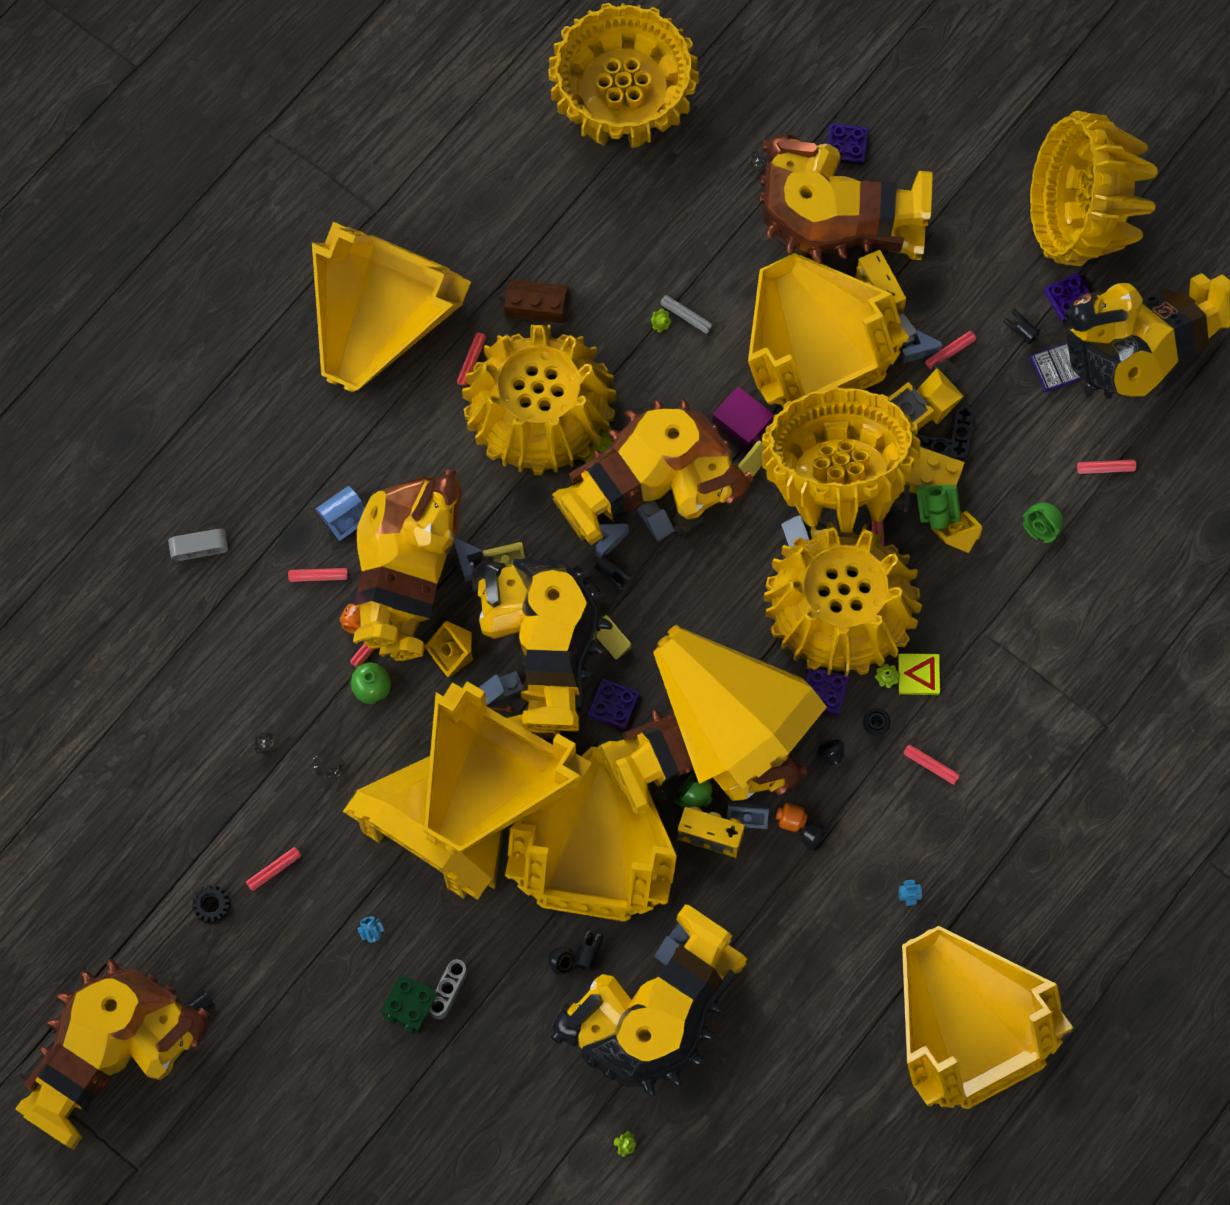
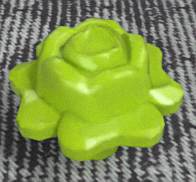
M660 309L657 312H653L651 318L653 330L661 333L669 328L671 319L669 318L668 311Z
M888 664L878 668V674L875 675V679L879 681L880 686L884 687L886 685L887 688L897 684V678L900 677V673L896 671L895 666L889 667Z
M627 1131L620 1138H615L614 1145L618 1146V1154L626 1157L634 1152L636 1141L634 1140V1135Z

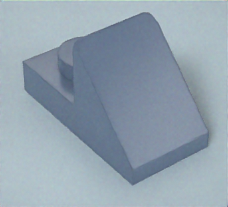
M916 330L915 341L917 345L910 344L902 349V362L907 363L936 354L942 348L941 342Z
M647 501L636 510L657 542L675 532L665 510H661L655 501Z
M627 524L599 525L604 537L596 545V556L599 559L605 554L608 555L629 533V526Z
M454 539L455 550L465 582L472 581V573L475 571L472 561L483 557L482 551L464 541Z
M517 671L500 678L496 674L479 688L485 691L486 703L489 706L521 693L523 685Z
M679 923L669 937L666 936L654 956L664 965L668 964L675 953L676 947L679 945L684 947L690 939V936Z

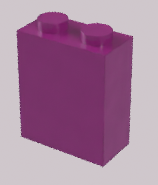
M738 386L713 413L712 422L749 450L757 441H761V436L766 431V427L773 423L775 415Z

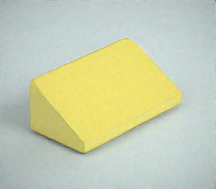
M760 440L757 441L738 465L743 473L748 471L752 477L763 465L762 451L766 448Z
M522 542L483 551L484 556L494 558L493 562L504 563L506 566L513 565V559L526 558Z
M605 615L603 618L609 620L613 628L611 630L601 629L600 632L598 631L596 638L613 658L618 660L632 649V644L612 620Z

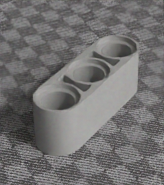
M224 529L196 532L168 539L170 556L173 561L205 557L228 551L226 531Z
M456 959L448 964L435 990L437 996L429 1009L433 1018L443 1019L448 1014L467 976L466 965L463 961ZM456 966L463 968L462 973L459 975L452 974V969ZM451 985L454 989L450 994H445L442 992L444 986ZM436 1004L444 1005V1009L440 1013L434 1012L433 1007Z

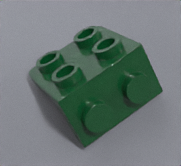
M400 975L381 1009L382 1014L385 1016L384 1020L394 1025L396 1022L403 1025L402 1029L411 1034H414V1032L420 1034L424 1027L422 1022L431 1008L437 993L435 990L405 975Z

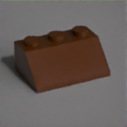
M510 279L504 304L505 316L563 323L568 286Z

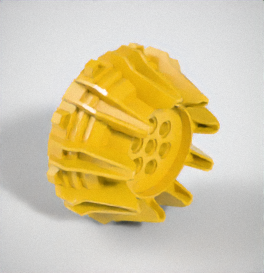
M610 3L602 4L599 11L594 12L590 10L580 20L574 19L572 27L565 26L561 31L563 41L554 43L555 56L549 58V80L557 84L551 89L552 101H559L557 103L559 114L567 115L576 124L582 123V136L588 135L597 143L606 145L609 136L611 139H620L622 134H627L630 147L636 148L642 146L646 141L648 143L651 142V128L656 127L659 131L665 132L671 125L678 126L680 124L681 113H689L690 103L685 96L695 93L696 84L699 81V72L695 70L697 69L698 59L689 53L693 49V43L690 38H684V30L682 28L677 29L672 24L671 18H662L659 9L654 7L642 9L641 5L637 7L625 5V3L617 7L612 6ZM634 67V68H636V69H634V70H629L628 68ZM620 83H627V85L622 86ZM601 84H607L608 86L602 87V86H600V85H601ZM637 97L638 99L632 100L630 98ZM617 98V99H619V100H617V101H612L611 99Z
M1082 111L1072 112L1068 117H1064L1052 126L1039 150L1033 170L1030 191L1031 222L1035 237L1040 247L1044 250L1045 257L1053 258L1056 263L1082 266L1089 259L1122 250L1126 245L1138 242L1142 239L1143 232L1126 222L1128 216L1151 214L1155 211L1156 205L1154 201L1134 196L1135 181L1155 178L1158 173L1154 164L1137 156L1144 154L1148 150V145L1116 127L1106 115Z
M531 325L530 338H523L520 334L511 337L508 334L503 337L498 335L497 342L491 347L484 346V354L488 360L484 363L477 362L473 367V372L466 373V383L471 386L463 388L462 394L463 399L471 402L469 406L464 408L465 419L469 420L467 422L469 432H477L475 436L477 445H487V456L491 460L502 459L504 467L507 464L518 467L519 472H522L525 468L531 469L534 475H543L544 471L550 468L556 473L558 468L569 464L570 467H574V460L576 459L586 461L590 458L589 448L592 445L601 446L602 432L607 433L610 430L609 422L614 421L615 410L608 406L616 400V390L608 388L614 385V377L612 374H608V369L604 363L596 364L593 362L597 356V347L588 348L585 346L583 336L575 338L572 335L567 336L563 334L557 339L551 338V325H547V327ZM532 371L537 373L535 376L528 375ZM549 375L556 376V378L553 380L548 379L547 377ZM518 385L524 387L522 390L515 389V387ZM536 389L543 390V392L540 394H537L534 391ZM556 392L563 394L561 397L554 396ZM523 403L530 404L527 408H523L521 405ZM548 406L550 409L542 411L541 407Z
M830 387V389L824 391L819 390L804 395L793 402L788 401L783 405V411L773 417V423L766 427V433L762 437V445L767 447L762 451L763 468L766 469L767 480L777 485L788 506H795L807 525L814 527L818 524L823 508L837 510L840 530L843 533H848L853 530L858 507L865 504L872 519L876 522L882 521L888 514L894 500L904 491V485L910 474L919 469L920 440L915 437L918 434V427L915 422H911L910 416L904 414L899 406L893 402L891 403L889 397L883 394L878 395L853 388Z
M829 521L827 529L817 530L815 526L811 527V540L807 541L799 537L793 541L792 547L783 545L781 554L785 559H773L772 567L778 574L767 579L766 588L769 591L764 593V601L770 602L771 607L766 609L765 616L775 620V624L771 627V633L774 638L784 639L781 648L789 647L794 652L793 659L795 661L801 657L805 659L807 669L815 671L821 667L827 668V675L831 674V670L845 671V676H848L849 670H856L860 675L868 673L871 664L875 663L882 667L885 657L889 654L894 658L897 657V647L905 648L910 638L905 630L916 629L918 620L912 617V613H920L922 604L917 602L920 599L919 588L910 585V582L917 577L918 571L917 569L910 570L905 566L909 563V554H899L898 549L893 544L885 547L880 544L884 531L875 534L868 531V525L864 524L859 535L854 534L853 530L848 533H843L840 530L838 533L836 526H833L832 522ZM854 571L857 573V576L850 577L847 572ZM835 573L837 578L829 579L827 574ZM867 587L869 592L862 593L859 588ZM847 589L849 594L842 595L839 590ZM825 590L829 595L822 597L818 592ZM857 604L862 609L859 611H855L851 608V606ZM838 606L841 611L834 613L831 607Z

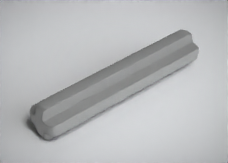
M668 295L662 298L661 305L704 333H708L711 330L712 323Z

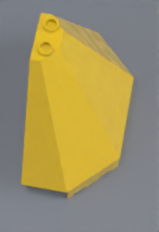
M333 222L325 243H312L321 375L327 377L326 381L337 385V383L345 385L344 389L350 392L359 391L462 306L471 281L464 279L461 275L450 271L449 268L379 237L370 236L362 231L350 227L347 228Z
M797 253L760 269L748 363L757 388L761 391L768 404L773 405L775 403L783 407L788 401L793 402L804 395L819 390L824 391L830 389V387L860 390L871 387L884 380L887 375L886 370L890 364H894L900 354V347L903 342L908 341L909 336L900 324L901 320L893 294Z
M678 625L668 630L667 633L669 635L658 641L657 644L659 646L653 652L699 784L714 778L724 791L737 785L743 790L754 777H760L769 770L773 762L787 756L827 708L813 688L803 678L680 628Z
M466 682L464 687L461 688L452 683L444 696L437 692L435 695L424 832L427 834L426 839L435 845L437 843L444 845V849L452 855H455L457 852L462 853L580 786L592 762L576 754L575 743L560 734H556L552 745L487 707L485 691L473 684Z
M591 746L581 756L592 762L591 767L581 781V785L518 820L510 828L509 859L505 876L508 879H514L518 883L517 887L525 894L536 898L537 904L542 908L627 921L631 919V915L636 913L641 915L652 910L659 903L662 905L668 903L677 856L649 791L650 808L635 814L627 796L620 797L617 793L599 748Z
M430 756L356 790L355 795L343 812L359 822L364 834L378 843L382 840L384 834L442 872L447 888L463 899L469 894L478 900L487 886L495 889L503 829L464 852H457L455 855L447 852L444 849V845L440 843L435 845L426 839L427 834L424 832Z
M937 926L902 945L907 1065L913 1087L916 1088L927 1106H932L936 1103L940 1104L941 1107L954 1108L955 1105H961L962 1108L969 1109L1042 1070L1047 1064L1045 1059L1048 1055L1054 1054L1063 1043L1061 1039L1063 1035L1068 1032L1070 1033L1074 1028L1061 1011V1002L1056 983L967 939Z

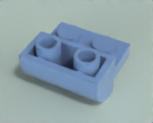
M347 486L315 509L340 541L357 529L365 507L354 490Z

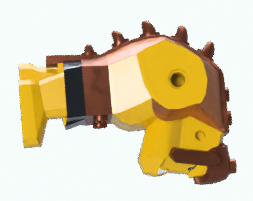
M779 134L769 140H763V151H767V166L765 174L761 175V186L764 187L763 192H760V203H763L762 218L768 226L766 230V237L768 239L776 235L786 245L787 253L792 254L795 251L804 257L812 256L818 263L822 261V254L838 253L839 257L846 259V251L853 247L864 248L866 253L881 250L883 256L888 251L904 253L911 260H921V254L924 253L925 226H928V220L931 217L932 172L919 171L911 191L896 189L897 182L857 181L846 176H834L840 163V154L837 148L829 144L815 145L814 143L801 142L797 136L789 134Z
M685 399L680 401V407L677 409H667L659 400H654V409L643 414H637L631 410L626 411L625 416L629 419L628 425L622 431L614 429L607 431L613 442L610 449L605 453L594 450L595 458L569 473L573 485L557 490L552 496L554 497L555 504L582 541L586 539L590 545H593L603 538L597 516L602 512L614 521L617 517L631 510H637L645 501L660 499L672 489L679 515L689 520L698 518L705 509L718 502H726L729 505L733 504L747 493L750 483L754 479L748 471L743 473L737 465L731 464L732 452L728 442L720 437L717 427L714 424L712 425L705 415L690 410V406Z
M447 469L444 471V475L437 478L421 476L380 490L370 497L357 526V549L362 572L354 604L355 607L360 609L361 627L354 633L353 642L355 644L364 641L363 644L368 645L369 648H380V656L385 657L386 654H390V657L394 658L395 661H405L423 656L425 645L423 641L413 636L419 622L431 618L437 583L446 556L460 528L459 514L462 494L460 484L456 478V471Z
M673 709L665 718L657 710H653L652 723L622 733L624 740L608 741L598 746L617 793L620 797L627 796L635 814L650 808L647 783L654 781L657 786H661L674 774L680 776L694 770ZM788 754L783 759L779 758L773 762L772 767L760 777H754L743 790L737 785L724 792L732 801L745 800L754 793L765 790L775 791L777 795H781L797 787L801 783L802 777L807 775V771L803 764L798 765L793 755Z
M108 959L106 962L108 971L105 976L94 977L91 973L83 970L79 974L83 980L81 987L71 993L62 992L56 995L55 998L63 1003L64 1009L60 1017L50 1019L45 1023L47 1027L52 1028L53 1032L56 1033L54 1045L50 1048H40L43 1059L24 1083L32 1093L21 1100L15 1109L23 1114L25 1119L73 1150L82 1139L81 1134L68 1119L75 1107L88 1111L91 1101L101 1090L104 1091L108 1086L110 1076L124 1069L131 1056L147 1077L157 1080L163 1079L170 1073L175 1060L184 1050H188L190 1047L196 1049L199 1046L209 1026L208 1018L211 1015L201 1007L198 1011L189 1006L182 1007V1000L174 995L175 990L167 985L161 987L157 984L158 979L149 973L144 976L133 969H120L118 964L112 959Z

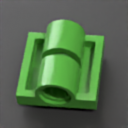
M917 485L916 494L921 522H930V526L934 529H944L949 526L950 522L961 521L957 485Z

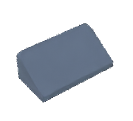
M801 515L781 524L790 547L793 546V541L799 537L807 541L810 540Z
M728 802L727 820L730 818L740 820L741 824H744L746 828H768L769 805Z

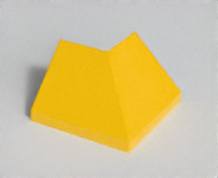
M938 368L916 390L929 404L928 406L935 410L932 420L936 424H939L964 397Z
M965 511L961 513L960 522H950L949 526L944 529H934L932 527L931 529L946 544L969 553L975 541L980 539L982 525Z
M448 621L443 623L425 645L426 650L447 677H451L473 661L471 654L472 632Z

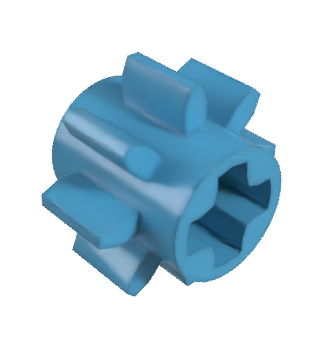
M905 880L903 882L904 885L899 886L900 901H905L906 906L916 905L917 900L922 899L921 885H915V880Z
M373 916L364 918L360 922L361 927L357 928L362 940L367 939L370 943L378 941L382 937L381 932L385 931L380 918L375 920Z

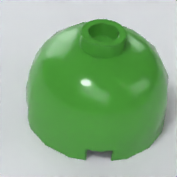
M1041 502L1034 504L1023 514L1025 519L1023 526L1027 533L1036 540L1039 537L1044 540V543L1052 542L1062 531L1063 516L1059 509L1050 503Z
M368 662L361 664L352 674L351 689L355 697L361 702L375 704L380 700H384L391 689L390 675L378 663Z
M691 773L678 789L681 794L679 798L674 797V803L683 809L685 807L690 808V806L706 808L713 799L711 797L713 789L710 779L699 784L696 775Z

